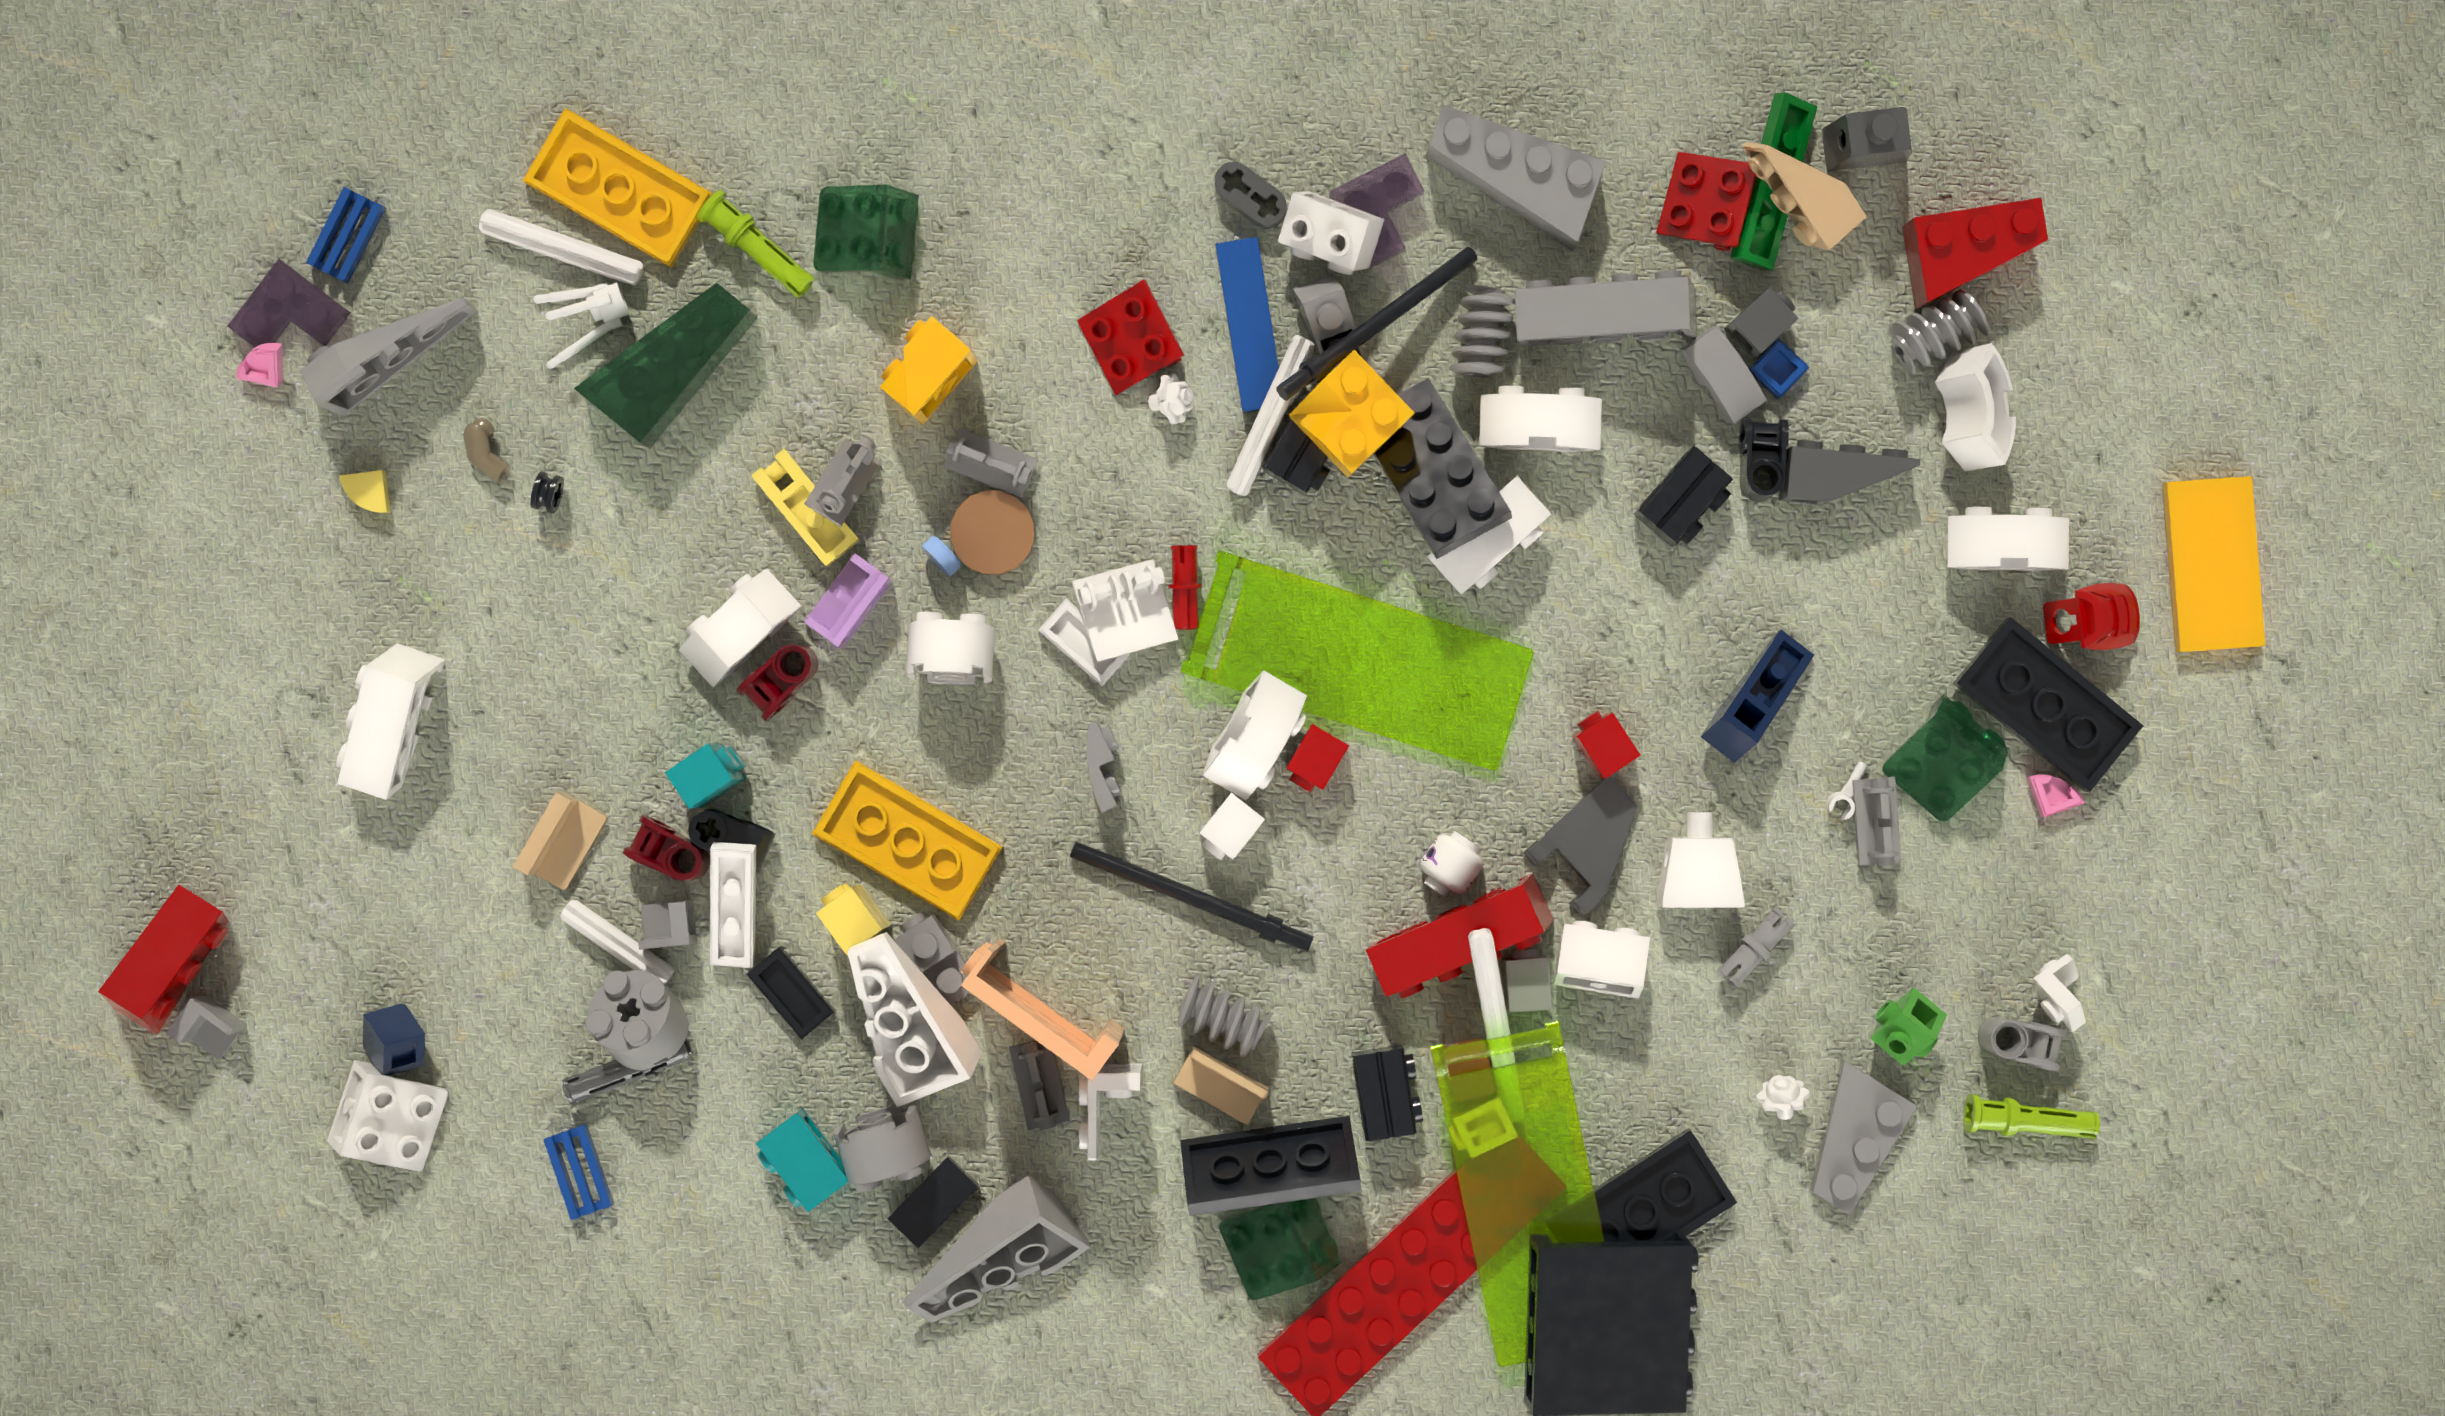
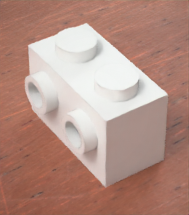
M1310 191L1293 192L1278 242L1290 246V253L1294 256L1306 260H1314L1316 256L1329 261V269L1342 274L1352 275L1355 270L1368 269L1370 267L1384 219Z
M1574 921L1572 925L1564 923L1560 936L1554 985L1639 999L1644 987L1650 937L1640 936V932L1630 928H1617L1615 931L1597 929L1596 924L1587 921Z

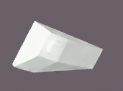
M885 932L850 947L847 951L858 998L863 1001L867 1018L865 1028L867 1036L872 1039L875 1052L873 1059L875 1070L896 1106L905 1105L970 1079L982 1055L981 1049L960 1015L889 934Z

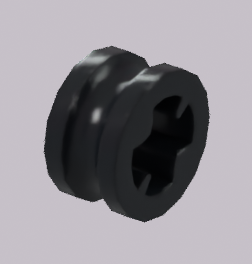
M539 472L532 488L531 508L538 510L544 506L547 512L554 514L559 507L563 494V477L556 475L553 479H550L548 473Z

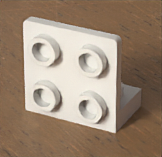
M354 1060L327 1142L339 1156L420 1172L424 1168L448 1092L444 1088L382 1075L371 1063Z
M1105 1063L1093 1081L1082 1074L1079 1081V1105L1088 1106V1117H1082L1079 1126L1080 1149H1088V1160H1097L1100 1151V1091H1106L1107 1098L1132 1097L1133 1091H1140L1142 1063Z

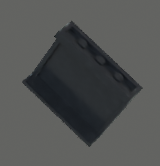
M1675 1232V1241L1552 1243L1547 1234H1530L1524 1401L1532 1416L1686 1413L1687 1397H1691L1693 1394V1379L1691 1372L1688 1371V1356H1693L1695 1351L1694 1334L1690 1329V1314H1695L1697 1308L1696 1293L1694 1288H1691L1692 1273L1697 1272L1699 1260L1696 1247L1691 1244L1682 1232Z

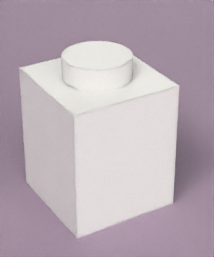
M1231 792L1199 832L1206 838L1201 845L1219 860H1222L1225 855L1233 860L1265 819Z

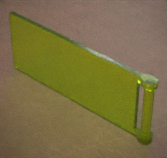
M1217 551L1214 563L1218 564L1188 661L1183 660L1180 673L1244 692L1264 670L1307 695L1302 708L1304 712L1488 770L1495 771L1498 769L1533 658L1534 651L1532 649L1248 560L1225 551ZM1235 569L1245 572L1246 576L1217 668L1214 670L1205 667L1204 664Z
M1559 1021L1546 1023V1028L1444 1048L1443 1044L1430 1046L1497 1364L1500 1367L1525 1363L1530 1234H1547L1552 1243L1604 1242ZM1545 1045L1551 1046L1552 1056L1453 1076L1449 1074L1448 1065Z

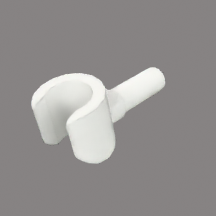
M1859 761L1841 792H1835L1828 797L1827 809L1829 812L1832 811L1836 801L1844 799L1847 800L1848 806L1841 818L1846 820L1853 815L1855 804L1852 800V780L1862 779L1868 765Z

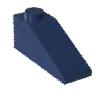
M1780 629L1720 706L1700 737L1735 763L1758 743L1809 665L1814 654Z

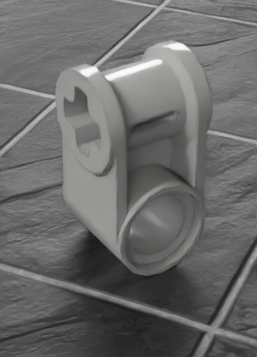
M1990 1017L1980 1025L1978 1041L1986 1052L1996 1056L2019 1061L2025 1065L2060 1072L2061 1065L2057 1063L2062 1037L2067 1036L2068 1029L2033 1021L2028 1023L2004 1017ZM2007 1027L2010 1032V1040L2005 1047L1999 1048L1996 1043V1035L2001 1028Z

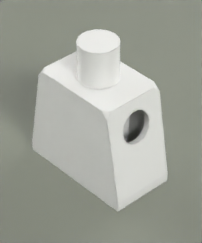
M1687 812V837L1667 838L1656 906L1662 908H1745L1733 838L1713 837V812Z

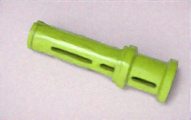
M722 189L716 191L701 207L696 218L701 223L707 221L725 237L724 243L729 247L736 248L738 246L742 251L746 252L797 299L802 297L812 286L815 277L799 266L788 254L755 227L756 222L751 214L747 213L744 215L726 199L727 194Z
M1969 1094L1964 1104V1128L1970 1133L1983 1129L2000 1131L2003 1136H2012L2019 1131L2074 1136L2094 1140L2097 1138L2096 1135L2099 1134L2100 1130L2099 1114L2093 1111H2073L2020 1105L2014 1098L2008 1097L2004 1098L2003 1101L1980 1099L1977 1094Z

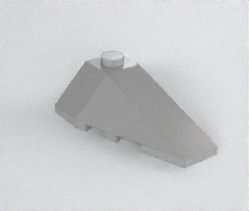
M460 298L338 342L331 347L323 346L308 357L307 362L309 364L301 369L300 373L313 400L319 407L345 416L475 314L477 310L473 304Z
M1027 1175L993 1199L904 1300L905 1306L930 1322H935L980 1303L982 1299L981 1294L995 1288L1004 1286L1005 1290L1009 1291L1019 1286V1278L1041 1270L1043 1276L1057 1271L1090 1248L1089 1241L1055 1193Z

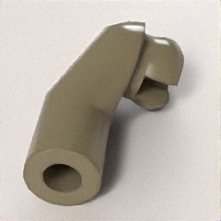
M479 418L473 424H468L463 433L467 458L473 465L498 483L506 476L510 466L491 452L489 439L493 437L494 427L488 420Z

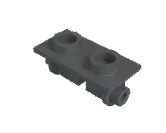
M1036 1040L1009 1046L1028 1130L1039 1128V1130L1055 1127L1058 1123L1070 1121L1055 1054Z

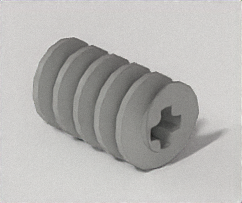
M1466 284L1464 289L1474 295L1462 298L1461 305L1471 312L1460 314L1458 322L1469 329L1459 330L1455 333L1456 340L1466 346L1456 347L1452 350L1453 357L1463 363L1453 364L1449 370L1462 375L1488 378L1491 377L1492 373L1504 372L1505 367L1493 360L1496 356L1507 355L1508 350L1496 343L1499 339L1510 338L1511 333L1499 326L1500 323L1513 321V316L1502 309L1503 306L1515 304V299L1500 289Z
M1958 290L1952 294L1951 299L1944 297L1939 300L1936 307L1929 305L1923 308L1921 315L1917 313L1911 314L1907 317L1906 323L1898 321L1892 324L1891 342L1900 364L1909 375L1915 373L1913 360L1917 359L1924 367L1931 365L1928 352L1932 351L1941 360L1946 357L1944 344L1947 343L1956 352L1961 349L1959 336L1962 335L1967 342L1972 344L1976 342L1974 329L1978 328L1987 336L1989 335V326L1986 316L1976 300L1966 291Z
M1197 973L1177 1010L1179 1011L1178 1025L1183 1027L1189 1020L1194 1019L1193 1033L1196 1035L1208 1026L1210 1028L1208 1039L1210 1042L1213 1043L1223 1034L1225 1035L1224 1049L1228 1051L1238 1042L1240 1043L1239 1057L1244 1059L1252 1050L1254 1051L1273 1013H1270L1262 1021L1259 1020L1261 1006L1255 1005L1246 1013L1244 1012L1245 998L1239 997L1230 1005V990L1224 989L1215 997V982L1209 981L1200 989L1198 988L1200 974Z

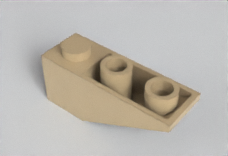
M1746 142L1743 145V148L1751 158L1748 160L1751 170L1760 179L1767 182L1773 191L1770 195L1773 203L1783 213L1788 214L1795 225L1793 227L1795 236L1805 246L1830 250L1867 217L1846 183L1768 145Z

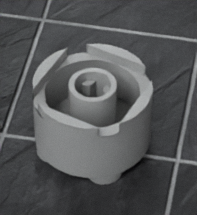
M642 970L614 971L609 973L605 977L603 985L594 994L586 1019V1028L593 1038L621 1065L634 1070H647L656 1067L654 1063L665 1057L669 1060L683 1045L689 1026L688 1017L678 997L656 975Z
M910 1104L905 1112L902 1106L897 1107L896 1105L875 1109L856 1116V1126L847 1130L845 1123H842L833 1130L847 1180L850 1184L855 1185L856 1192H866L875 1189L881 1185L880 1180L897 1176L899 1181L914 1178L923 1173L921 1165L931 1156L915 1104Z

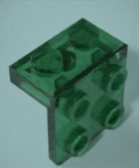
M887 184L824 187L819 195L813 260L815 270L824 273L873 272L897 280H911L912 264L915 256L914 242L919 195Z
M1943 694L1932 705L1927 721L1884 762L1882 770L1887 777L1894 776L1896 784L1936 819L1945 822L1952 818L2003 770L2009 749L2006 748L2005 742L1999 734L1992 729L1985 730L1978 724L1964 704L1959 701H1952Z
M1316 1198L1269 1204L1229 1217L1219 1225L1220 1233L1248 1297L1252 1300H1259L1317 1282L1342 1263L1338 1254V1246L1329 1234Z

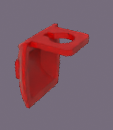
M2100 583L2086 586L2074 591L2075 598L2050 601L2043 605L2046 638L2050 644L2080 641L2081 648L2112 650L2135 643L2139 634L2140 611L2137 598L2126 584ZM2061 609L2067 611L2069 615H2076L2077 624L2071 625L2067 633L2060 632L2056 625V616Z

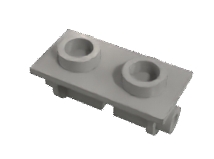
M958 428L955 438L952 437L946 450L948 455L943 467L1022 499L1038 459Z
M865 437L853 443L844 439L804 504L841 527L881 463L880 460L875 458L874 449L876 446L874 442Z
M1895 777L1852 780L1858 865L1877 864V866L1895 865V862H1901Z

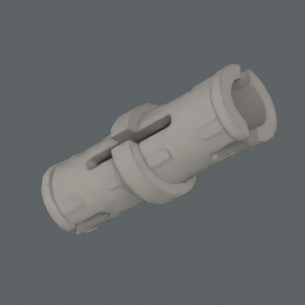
M1773 907L1769 915L1751 935L1746 933L1740 940L1742 945L1722 967L1717 969V972L1726 979L1736 967L1739 968L1728 982L1736 989L1741 986V983L1761 961L1765 963L1772 956L1770 954L1772 948L1795 926L1790 918L1786 917L1776 929L1773 928L1775 923L1784 914L1779 909Z

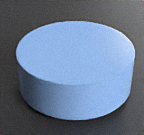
M931 536L921 545L924 553L948 577H951L961 568L958 558L936 536Z

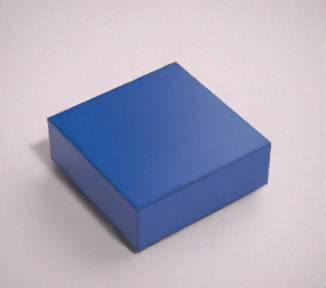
M1778 338L1749 370L1754 378L1779 400L1810 367Z

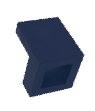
M398 1004L363 1014V1048L382 1075L391 1076L424 1066L425 1032L405 1004Z

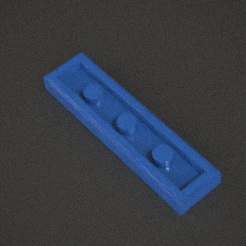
M1258 237L1215 244L1242 413L1260 411L1279 369Z

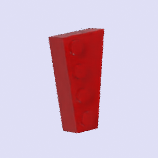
M1534 873L1520 878V883L1516 887L1509 890L1499 887L1474 900L1473 905L1468 907L1466 904L1458 905L1437 915L1432 922L1428 923L1427 920L1419 922L1372 943L1366 949V952L1385 996L1388 997L1399 993L1400 998L1403 999L1424 989L1422 982L1437 977L1439 982L1442 983L1463 973L1461 966L1473 962L1468 938L1469 933L1473 930L1487 928L1491 931L1497 960L1503 957L1500 950L1516 944L1518 950H1523L1541 942L1540 934L1546 931L1554 918Z

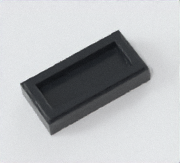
M782 946L775 949L746 974L801 1040L836 1011Z
M948 1155L888 1217V1220L919 1248L977 1189L979 1184Z

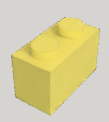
M848 883L841 884L821 899L825 907L816 913L846 955H848L847 951L850 947L876 937L892 925L862 884L850 887Z

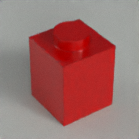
M1597 710L1577 723L1580 731L1574 734L1572 738L1599 779L1608 778L1641 756L1613 712L1602 716Z
M1311 724L1285 767L1293 772L1289 780L1310 793L1315 786L1324 790L1349 745L1316 725Z

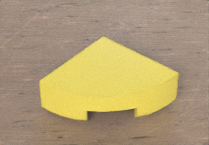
M377 470L339 475L345 493L355 504L372 512L391 513L386 471Z

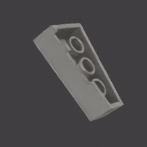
M1446 105L1442 107L1426 153L1428 158L1471 186L1475 185L1490 195L1497 203L1504 207H1509L1527 219V222L1534 227L1549 233L1571 251L1580 239L1606 163L1605 160Z

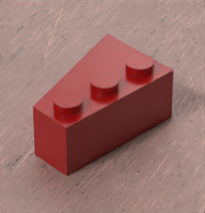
M2042 198L1914 217L1902 226L1915 310L2046 242L2048 234Z
M178 885L99 989L98 993L115 1010L155 1035H158L188 985L198 974L210 950L215 949L226 936L228 931L226 925L229 920L223 911L183 886Z

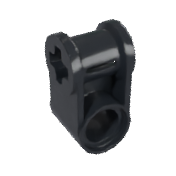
M1743 417L1739 435L1741 455L1739 483L1744 496L1752 501H1766L1778 493L1784 486L1786 479V453L1789 442L1788 420L1779 419L1778 423L1752 422L1751 418ZM1755 470H1763L1770 475L1772 485L1769 490L1760 489L1753 482Z
M707 809L695 815L690 821L688 828L689 837L692 842L699 848L709 852L713 842L756 845V873H759L776 833L748 820L738 819L716 809ZM713 818L716 820L715 828L721 831L720 836L713 835L707 840L703 837L705 830L700 828L699 824L700 822L706 823Z

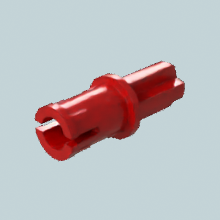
M1198 545L1170 546L1172 550V584H1168V589H1173L1174 626L1178 630H1193L1199 626L1198 588H1202V583H1198L1197 576Z

